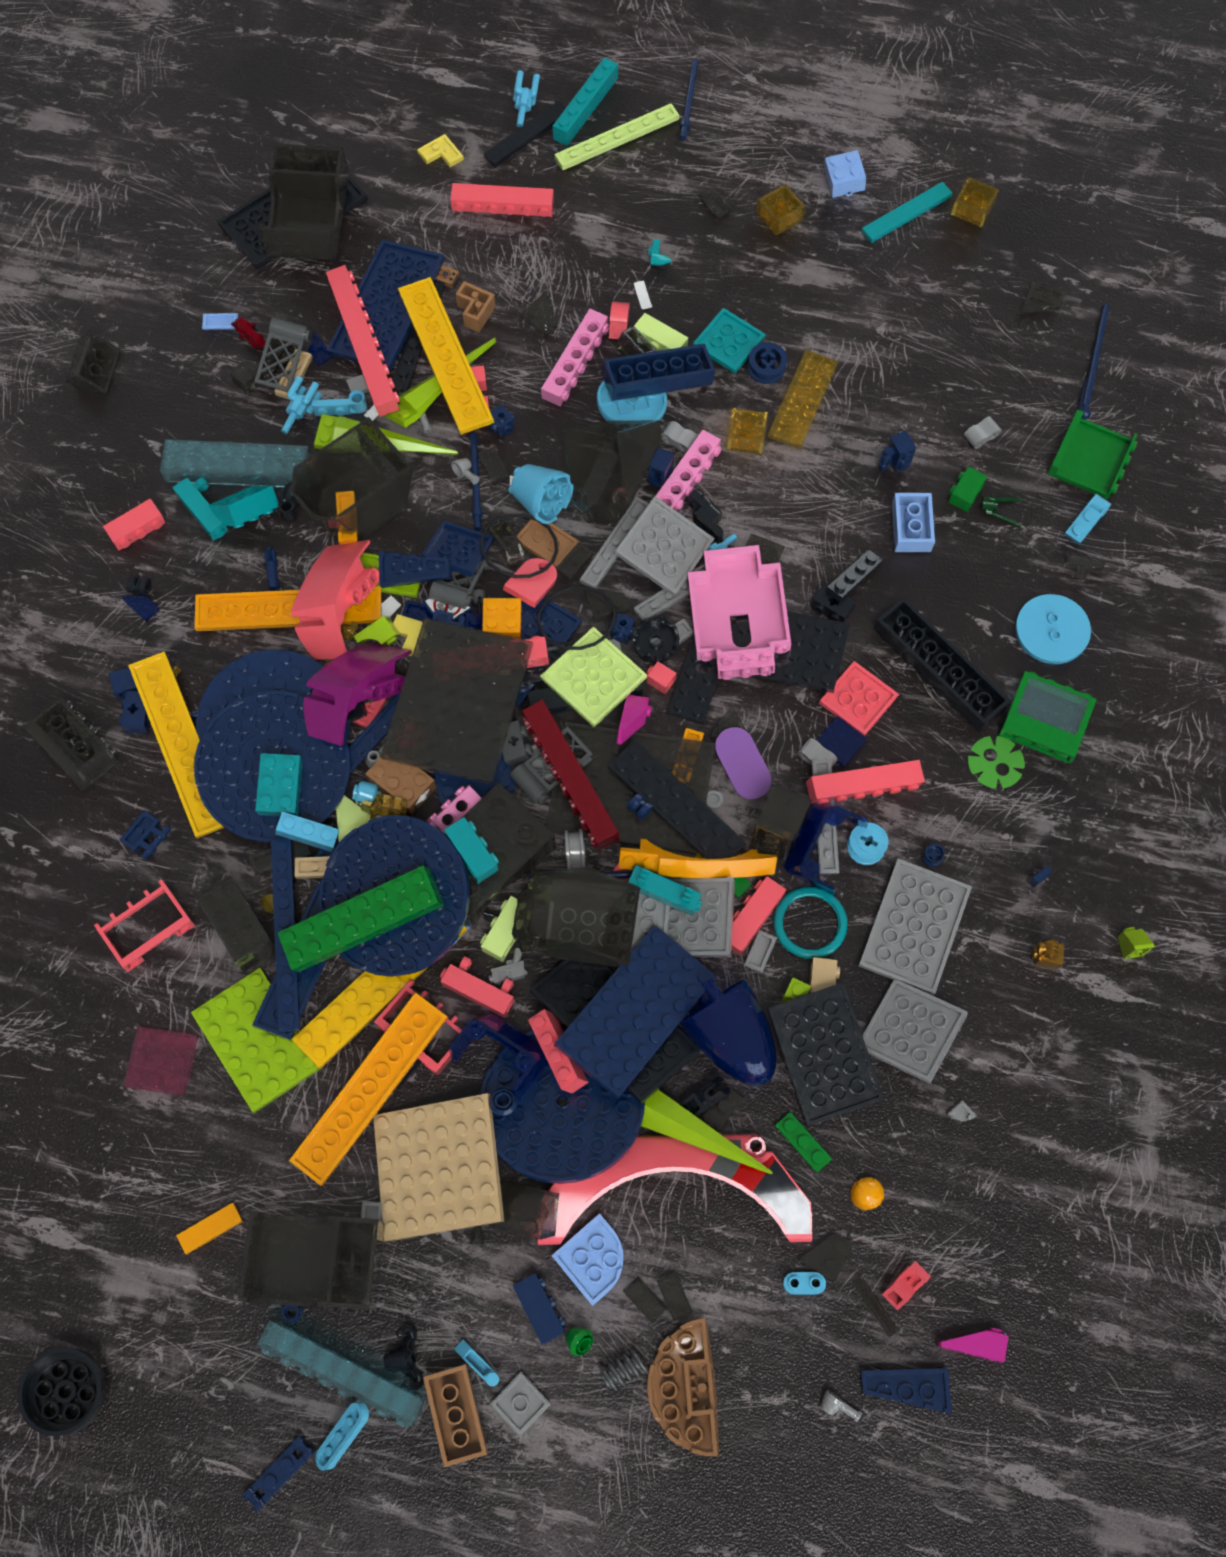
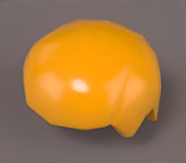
M872 1177L862 1178L853 1184L850 1190L851 1200L861 1210L875 1209L881 1205L884 1199V1188L877 1179Z

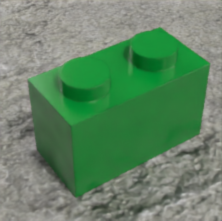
M968 466L965 472L962 471L957 479L959 482L957 486L953 485L950 489L949 495L951 497L948 503L968 512L988 476Z

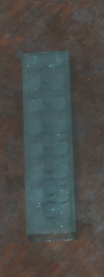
M165 439L160 472L165 482L180 483L188 478L191 483H195L199 478L203 477L207 482L206 484L285 487V484L295 483L301 488H308L312 456L308 446Z
M269 1320L257 1343V1346L262 1348L261 1353L271 1358L278 1356L281 1358L280 1363L290 1368L299 1367V1373L309 1378L318 1377V1383L328 1388L337 1387V1393L347 1398L354 1396L357 1398L356 1402L365 1403L367 1408L375 1407V1413L384 1418L394 1417L396 1419L394 1423L403 1428L416 1426L427 1404L426 1399L279 1322Z

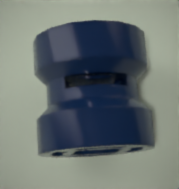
M640 793L635 795L627 805V808L630 811H634L640 820L646 818L654 807L650 802H646Z
M939 844L929 845L922 855L923 863L930 868L939 866L945 856L944 849Z

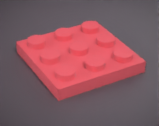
M854 661L837 680L834 693L827 692L819 704L865 737L898 698L899 694Z

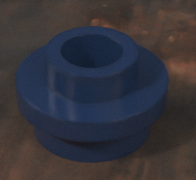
M295 1301L287 1302L281 1309L282 1319L291 1324L298 1322L303 1314L302 1306ZM291 1308L296 1310V1314L293 1317L289 1315Z

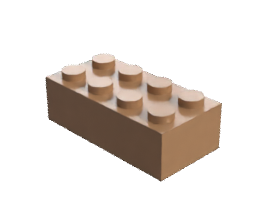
M465 1364L423 1377L444 1467L489 1454L468 1365Z

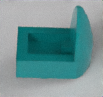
M653 239V246H649L648 256H651V265L663 266L672 262L669 257L659 254L660 239Z

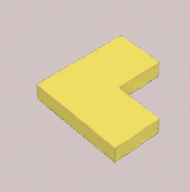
M445 134L417 149L419 156L426 164L441 157L449 167H452L464 160L463 155Z
M397 614L393 624L401 636L407 637L402 648L412 650V654H409V656L419 658L424 649L431 624Z

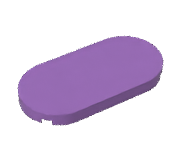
M731 727L721 732L716 740V753L734 789L740 796L746 799L755 800L763 797L770 788L771 775L751 735L738 727Z

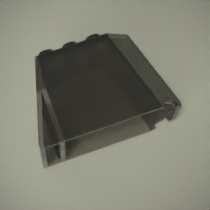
M368 417L295 466L292 472L293 478L289 492L310 518L335 538H338V533L353 535L357 532L358 540L362 541L406 510L413 467ZM354 491L356 503L337 515L336 492Z

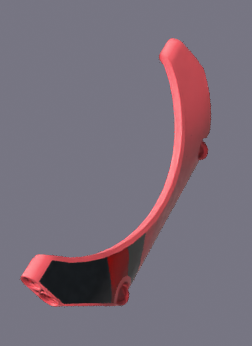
M758 1134L721 1135L770 1169L773 1174H768L666 1135H638L634 1144L623 1158L605 1172L580 1182L553 1183L538 1204V1245H560L573 1223L596 1199L626 1181L657 1172L680 1171L708 1175L741 1189L769 1212L789 1242H812V1208L809 1199L774 1153L766 1151L765 1142ZM753 1140L761 1142L760 1147L756 1150L750 1148V1143Z

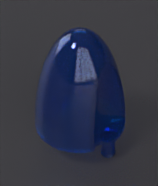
M713 978L707 980V982L702 984L706 991L698 999L700 1007L682 1019L680 1025L705 1056L724 1073L750 1086L767 1084L771 1081L776 1070V1049L768 1020L754 991L746 979L735 983L722 992Z

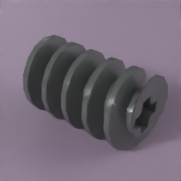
M630 1351L631 1358L624 1354L623 1363L618 1358L615 1359V1367L609 1362L607 1364L608 1371L600 1367V1376L609 1394H611L610 1387L615 1391L618 1390V1382L623 1387L626 1386V1378L632 1383L633 1374L641 1378L640 1370L648 1374L639 1354L635 1351Z

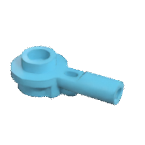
M732 534L724 539L722 543L717 544L715 542L708 547V550L726 549L728 545L737 540V536Z

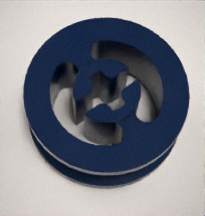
M763 342L754 346L749 354L747 364L749 375L755 381L762 384H772L779 381L784 376L786 370L787 354L782 347L771 342ZM758 358H760L759 366L756 363ZM777 361L779 366L774 369L775 362Z

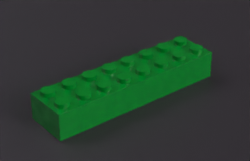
M423 865L278 932V936L291 970L301 972L445 905L430 868Z

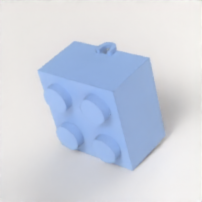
M858 150L825 158L824 171L832 198L842 195L851 196L855 192L865 190L866 175Z

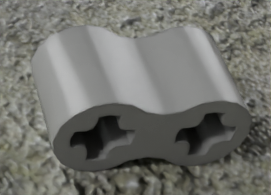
M988 416L980 423L971 426L964 433V436L975 449H978L986 442L996 438L1002 429Z
M670 421L660 435L666 444L676 447L683 453L689 450L698 437L695 432L683 428L675 421Z
M809 738L797 752L799 757L810 765L812 760L831 759L833 767L838 761L831 751L825 749L813 738ZM827 764L818 765L824 769Z

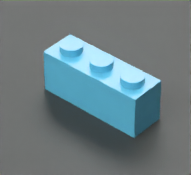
M282 812L275 835L332 852L339 829Z

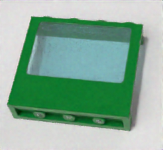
M1025 671L1020 679V685L999 736L1071 764L1076 757L1097 699L1093 698L1090 694L1075 691L1070 686H1062L1052 679H1045L1034 672Z

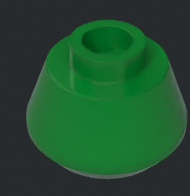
M575 1327L567 1332L566 1344L570 1353L573 1356H582L590 1350L593 1344V1333L591 1330Z

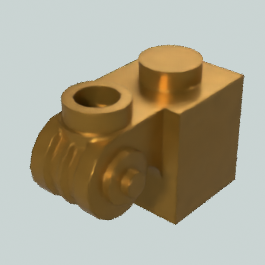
M1053 939L1038 942L1032 950V959H1035L1034 966L1059 969L1063 965L1064 945L1059 944V942Z

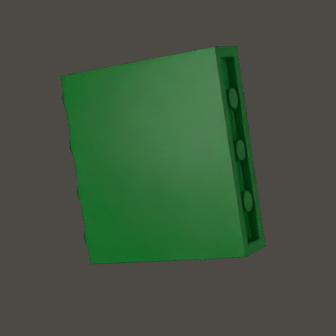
M1077 409L1047 475L1108 499L1111 493L1115 494L1119 484L1116 482L1118 479L1121 480L1125 473L1123 466H1127L1132 457L1129 453L1130 451L1133 452L1138 442L1135 439L1138 434L1135 433L1131 439L1082 419L1084 412Z

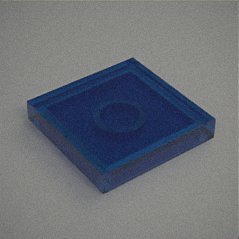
M837 716L817 741L825 749L831 751L838 759L836 763L844 768L866 743L868 738Z

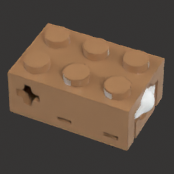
M392 746L385 751L365 774L368 782L375 783L378 786V790L382 791L384 795L390 796L393 802H395V797L402 798L401 808L411 816L416 811L415 808L418 809L431 792L436 789L433 778Z

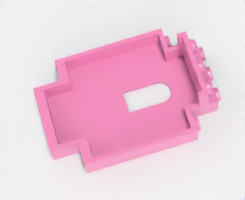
M759 545L704 551L705 571L688 572L697 661L716 659L718 679L723 678L724 680H730L733 677L749 678L752 675L768 676L771 673H775L774 652L782 654L791 651V638L780 563L761 564ZM748 615L751 642L748 646L738 647L733 643L730 616Z

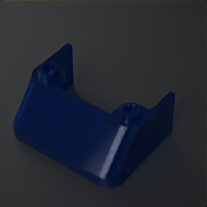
M813 805L786 859L785 870L787 873L836 895L835 886L817 879L820 873V866L810 857L826 824L839 826L844 820H847L867 829L868 823L866 818L838 806Z
M488 1014L468 1022L448 1048L452 1061L456 1063L473 1040H480L486 1035L517 1055L515 1066L523 1074L513 1086L512 1093L517 1097L519 1103L548 1064L540 1044L493 1014Z

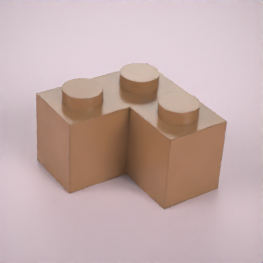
M463 281L456 292L457 307L465 310L463 312L464 326L480 333L496 307L495 295Z

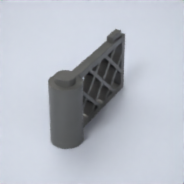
M276 317L271 319L269 334L254 381L255 384L284 392L289 391L295 380L294 376L303 345L310 339L311 331L308 330V326ZM271 340L279 341L282 346L273 350L270 346ZM290 345L298 346L297 352L291 355L286 349ZM284 349L288 356L279 360L275 353ZM273 355L277 362L268 366L265 360ZM291 360L292 368L285 371L282 363ZM279 365L283 373L274 377L270 369ZM267 371L272 377L267 381L260 380L261 374ZM286 376L288 379L287 387L279 385L277 380Z
M483 559V562L480 563L475 572L476 575L470 577L462 574L464 578L456 580L455 576L461 573L451 571L452 582L434 581L430 588L429 599L461 609H466L467 606L470 607L473 599L471 594L484 569L488 570L490 566ZM468 582L470 587L467 589L460 585Z
M567 726L561 732L563 736L567 733L571 736L572 745L569 746L573 753L574 749H582L586 753L581 759L576 758L580 766L585 767L592 761L591 756L593 754ZM540 750L510 773V777L534 804L544 803L549 798L548 793L561 783L560 780L558 782L555 780L549 785L545 781V773H552L551 770H545L546 763L541 756ZM535 760H543V770L534 769L531 763Z

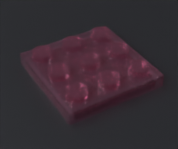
M138 1026L123 1087L185 1097L198 1036Z

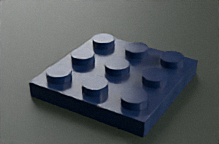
M443 520L421 554V557L447 558L451 560L452 571L473 577L484 559L480 547V539L483 533ZM487 534L483 540L485 554H487L494 540L493 536Z

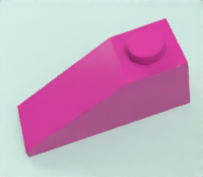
M628 695L626 697L618 730L617 744L621 745L645 725L646 717H650L652 706H649V698Z
M990 1328V1331H981L937 1342V1347L1003 1363L1005 1362L1009 1336L1003 1335V1330Z

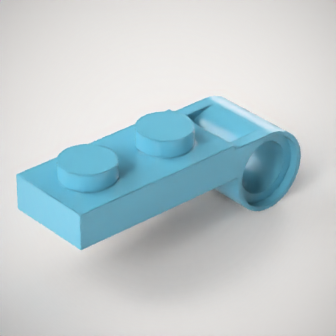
M354 390L349 394V399L312 400V407L315 416H321L322 414L344 416L363 413L367 409V403L364 393L360 390Z
M1095 494L1065 532V536L1080 545L1099 519L1110 508L1111 503Z

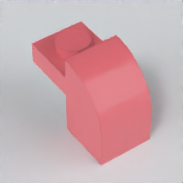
M612 302L609 328L610 339L626 340L630 303Z
M914 1261L895 1278L882 1295L898 1310L909 1301L913 1294L931 1276Z

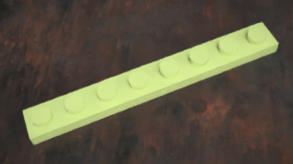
M668 104L555 154V160L563 171L679 120V114L672 104Z

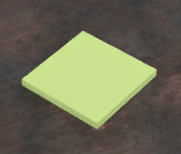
M592 627L573 646L581 647L594 643L603 635L596 628ZM606 638L590 648L567 650L540 675V678L587 722L595 727L647 678V674Z

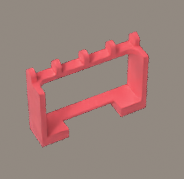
M162 879L158 881L161 886L151 894L147 889L143 892L146 897L134 906L128 901L126 904L129 909L118 917L113 912L109 914L112 921L102 928L98 923L94 925L122 968L127 972L145 961L142 956L174 933L179 937L195 926ZM167 893L183 917L123 958L106 933L161 894Z
M412 979L374 1021L376 1026L383 1032H386L390 1027L386 1020L409 994L414 995L415 992L411 987L415 982ZM423 991L420 996L425 999L428 992ZM439 1003L436 1008L441 1010L444 1005ZM456 1015L451 1021L447 1019L445 1023L461 1037L437 1064L424 1052L418 1058L424 1066L437 1076L469 1039V1034L473 1030L471 1027H468L463 1032L457 1027L455 1023L459 1017Z

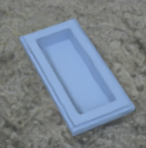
M238 313L203 314L202 329L236 330L231 323L238 318Z

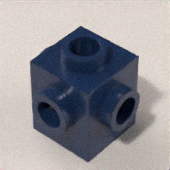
M502 404L490 411L494 423L490 424L489 427L493 433L496 432L499 437L510 434L515 429L514 415L510 411L508 412Z
M618 613L615 627L611 631V638L628 645L630 639L633 638L635 620L629 615Z

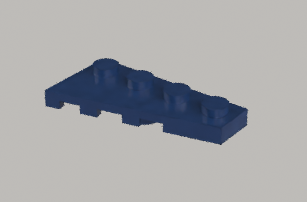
M379 551V581L381 588L451 579V560L447 558L421 557L411 554L403 555Z
M948 1368L861 1371L862 1394L952 1414Z

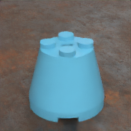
M526 464L514 470V478L509 487V493L537 521L543 524H550L557 520L556 516L562 508H567L573 494V484L570 481V475L563 471Z

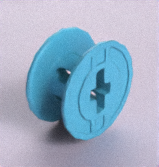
M871 822L862 823L851 832L847 843L848 853L857 863L863 865L875 864L880 861L887 850L888 836L879 825ZM867 841L871 843L869 846L865 845Z

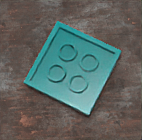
M723 308L694 341L693 345L705 344L712 360L736 374L749 358L753 347L762 343L766 334Z

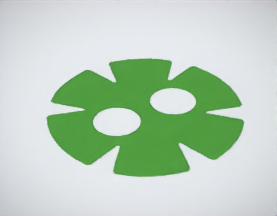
M988 736L978 740L972 746L971 750L980 757L968 756V764L972 774L983 771L978 778L981 784L995 789L999 779L1002 788H1007L1014 785L1021 778L1022 774L1013 768L1024 769V757L1021 750L1010 753L1015 746V743L1011 740L997 736L994 746L991 737ZM986 749L996 751L997 758L994 761H988L984 758V751ZM1000 763H1004L1009 767V773L1005 776H1001L996 772V766Z

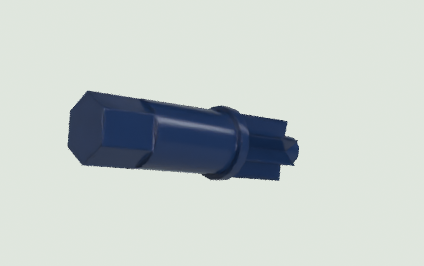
M268 547L264 552L268 589L273 591L279 589L276 551L272 550V547Z

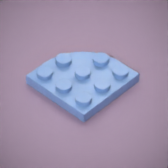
M600 1213L552 1255L553 1259L592 1306L614 1287L623 1268L621 1242L615 1231Z

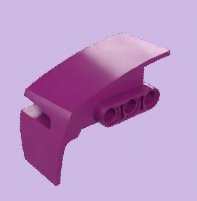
M367 642L340 655L314 674L306 684V686L313 688L312 694L304 697V717L308 736L342 746L347 715L351 710L355 709L358 702L366 699L379 701L402 693L406 689V677L395 674V661L412 654V650Z

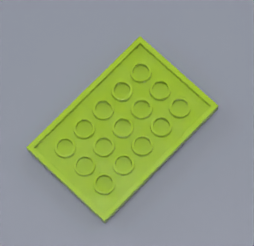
M261 968L191 1012L253 1113H256L320 1070L292 1041L300 1031H295L291 1041H288L252 1026L271 985Z

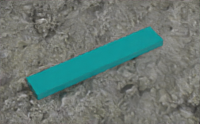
M941 182L862 228L861 232L873 243L951 198L953 193Z

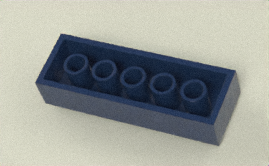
M705 344L604 359L602 376L611 401L712 385L715 368Z

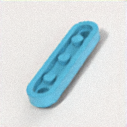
M356 1402L350 1404L316 1453V1464L320 1470L333 1469L366 1424L369 1410L365 1403Z

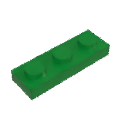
M791 1112L774 1126L816 1174L832 1160Z

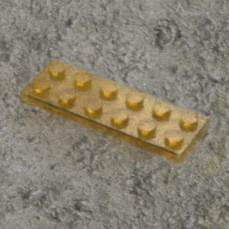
M805 350L769 430L768 438L801 449L839 361Z

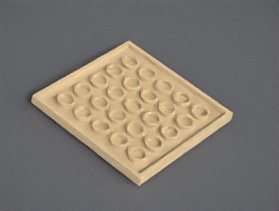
M486 1093L375 1115L373 1119L384 1241L388 1242L504 1222L493 1114L489 1105L490 1094Z

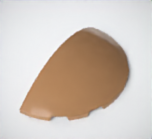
M702 1318L680 1326L679 1330L671 1336H667L661 1343L655 1360L649 1369L647 1382L648 1399L655 1420L659 1422L664 1430V1434L672 1442L694 1454L719 1456L715 1374L706 1318Z

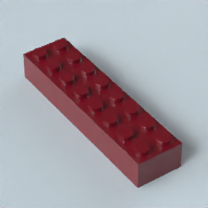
M543 699L522 710L524 714L522 720L528 733L532 732L531 736L537 749L542 748L540 752L546 765L551 764L549 767L556 782L560 780L559 786L565 798H570L568 801L575 815H580L578 816L579 823L584 831H589L587 835L594 848L598 847L599 851L619 841L620 837L617 828Z

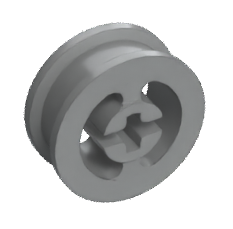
M579 829V832L569 833L568 830H565V854L568 873H571V870L582 869V872H586L583 831Z

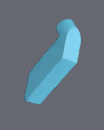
M464 1340L455 1347L454 1350L489 1386H496L499 1383V1375Z

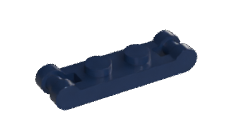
M301 1435L242 1495L246 1501L249 1500L254 1505L252 1508L256 1512H259L316 1452L312 1447L309 1448L304 1443L305 1439ZM297 1449L303 1454L299 1459L294 1454ZM259 1488L265 1493L261 1499L256 1495Z

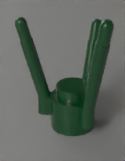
M983 497L981 510L986 511L985 515L994 516L1018 527L1021 526L1020 523L997 514L993 510H997L998 502L1022 501V498Z

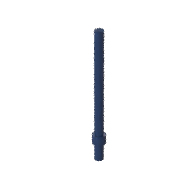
M697 59L692 60L684 114L680 123V139L683 141L686 140L687 131L690 129L689 119L699 62Z
M472 433L470 434L471 470L474 475L479 477L477 434ZM478 482L477 484L472 483V517L474 518V530L476 531L482 529L481 518L483 517V511L480 507V487Z

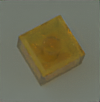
M968 177L954 202L951 215L982 227L996 202L1000 189Z
M784 184L758 199L757 214L777 236L803 221L806 207L787 184Z
M732 408L727 450L762 455L768 413Z

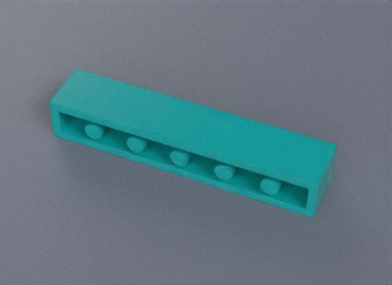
M605 57L554 123L553 140L565 146L570 144L617 81V63Z

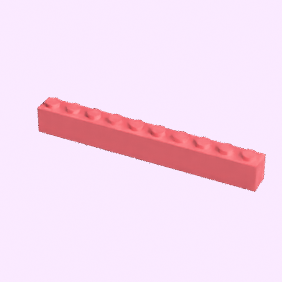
M346 265L327 271L328 280L379 417L400 410L397 404L400 402L399 396L396 391L393 392L392 390L395 388L392 378L387 377L390 372L387 365L382 363L385 360L381 350H377L380 347L376 337H372V334L375 332L371 323H367L370 320L366 310H362L365 305L362 298L357 296V294H360L357 284L352 283L355 281L352 271H348Z

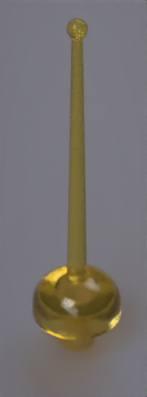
M352 621L349 627L344 624L342 625L341 633L344 642L347 639H355L354 636L357 634L355 630L358 627L356 622ZM328 659L324 666L329 664L332 659Z

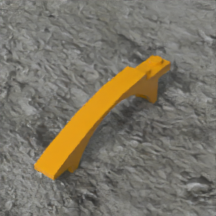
M641 839L640 849L620 847L619 869L634 870L637 865L651 872H658L660 876L682 878L753 877L775 874L777 855L759 854L757 850L751 849L742 855L730 858L699 859L665 851L647 839Z

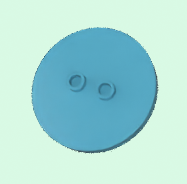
M603 381L597 392V406L601 415L612 425L625 430L638 431L656 425L663 418L667 408V395L664 392L611 401L605 381Z
M1046 594L1031 599L1022 607L1016 619L1015 632L1019 644L1031 657L1047 664H1063L1076 659L1085 650L1090 640L1091 626L1086 613L1076 602L1061 595Z

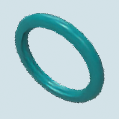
M802 887L787 893L780 900L773 916V927L779 942L790 953L805 959H813V957L823 958L832 954L841 946L846 937L848 919L845 909L834 895L820 888ZM805 896L818 897L826 901L834 909L838 919V928L836 935L828 945L818 949H805L794 944L786 935L783 926L784 913L788 906L798 898Z

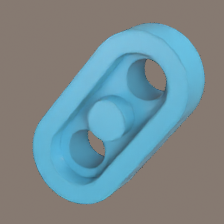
M792 1272L785 1276L783 1287L791 1295H817L824 1291L826 1280L823 1275L817 1272ZM792 1279L798 1282V1286L795 1288L790 1284ZM813 1279L819 1281L818 1287L812 1286Z

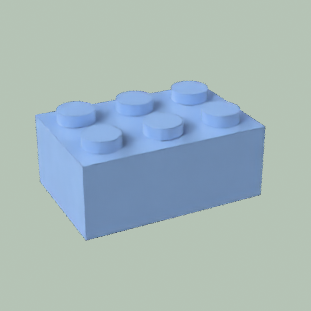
M895 493L892 501L895 552H931L935 543L932 493Z

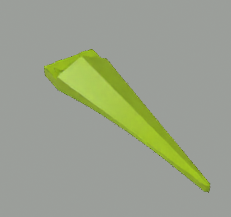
M496 338L491 339L465 355L469 365L494 345ZM435 375L430 376L399 395L400 402L397 404L400 410L384 415V417L404 428L417 421L442 392Z
M325 414L321 415L314 442V448L332 452L404 451L458 455V451L346 417H335Z
M657 1090L645 1101L642 1127L768 1174H773L770 1169L660 1090Z

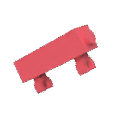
M465 956L458 968L450 964L448 969H443L440 975L442 986L506 1018L515 1001L514 997L509 994L514 986L512 980L506 978L501 989L467 973L472 962L471 959Z

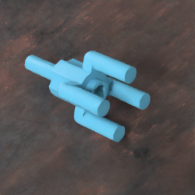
M521 70L517 71L513 95L515 108L519 111L517 127L523 126L525 113L530 111L531 106L536 103L540 80L539 74L533 75L532 87L529 89L522 88L524 72Z
M300 376L295 378L287 393V397L291 402L286 409L289 417L281 430L283 433L288 434L295 419H302L305 412L308 414L313 413L312 400H320L322 396L320 392L316 391L319 387L318 383L312 382L306 395H304L306 388L300 386L303 378Z

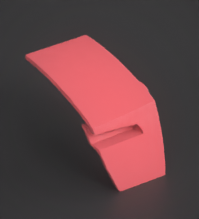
M370 540L327 546L311 567L297 594L291 610V616L299 617L300 622L296 625L295 631L301 643L314 660L336 659L347 652L341 633L344 613L351 605L361 604L379 582L378 569L364 568L360 560V556L370 544Z

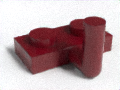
M240 317L231 323L239 332L238 337L241 340L246 339L255 350L263 348L266 344L263 336L253 330L256 326L253 322H248Z

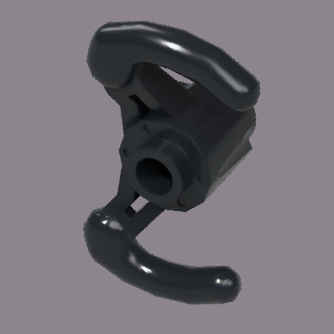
M404 1324L399 1327L396 1336L401 1338L405 1333H407V1336L398 1349L390 1350L389 1353L384 1355V1367L388 1372L395 1373L401 1371L411 1379L403 1381L404 1387L410 1391H417L424 1384L423 1375L420 1374L415 1366L417 1358L413 1345L417 1338V1332L413 1326Z

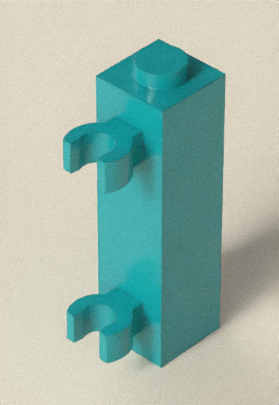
M201 477L195 484H192L186 478L172 487L177 498L213 541L223 537L228 532L227 527L210 509V504L200 493L209 488L206 480Z
M637 865L628 881L627 888L693 916L695 911L699 912L703 903L700 900L702 893Z

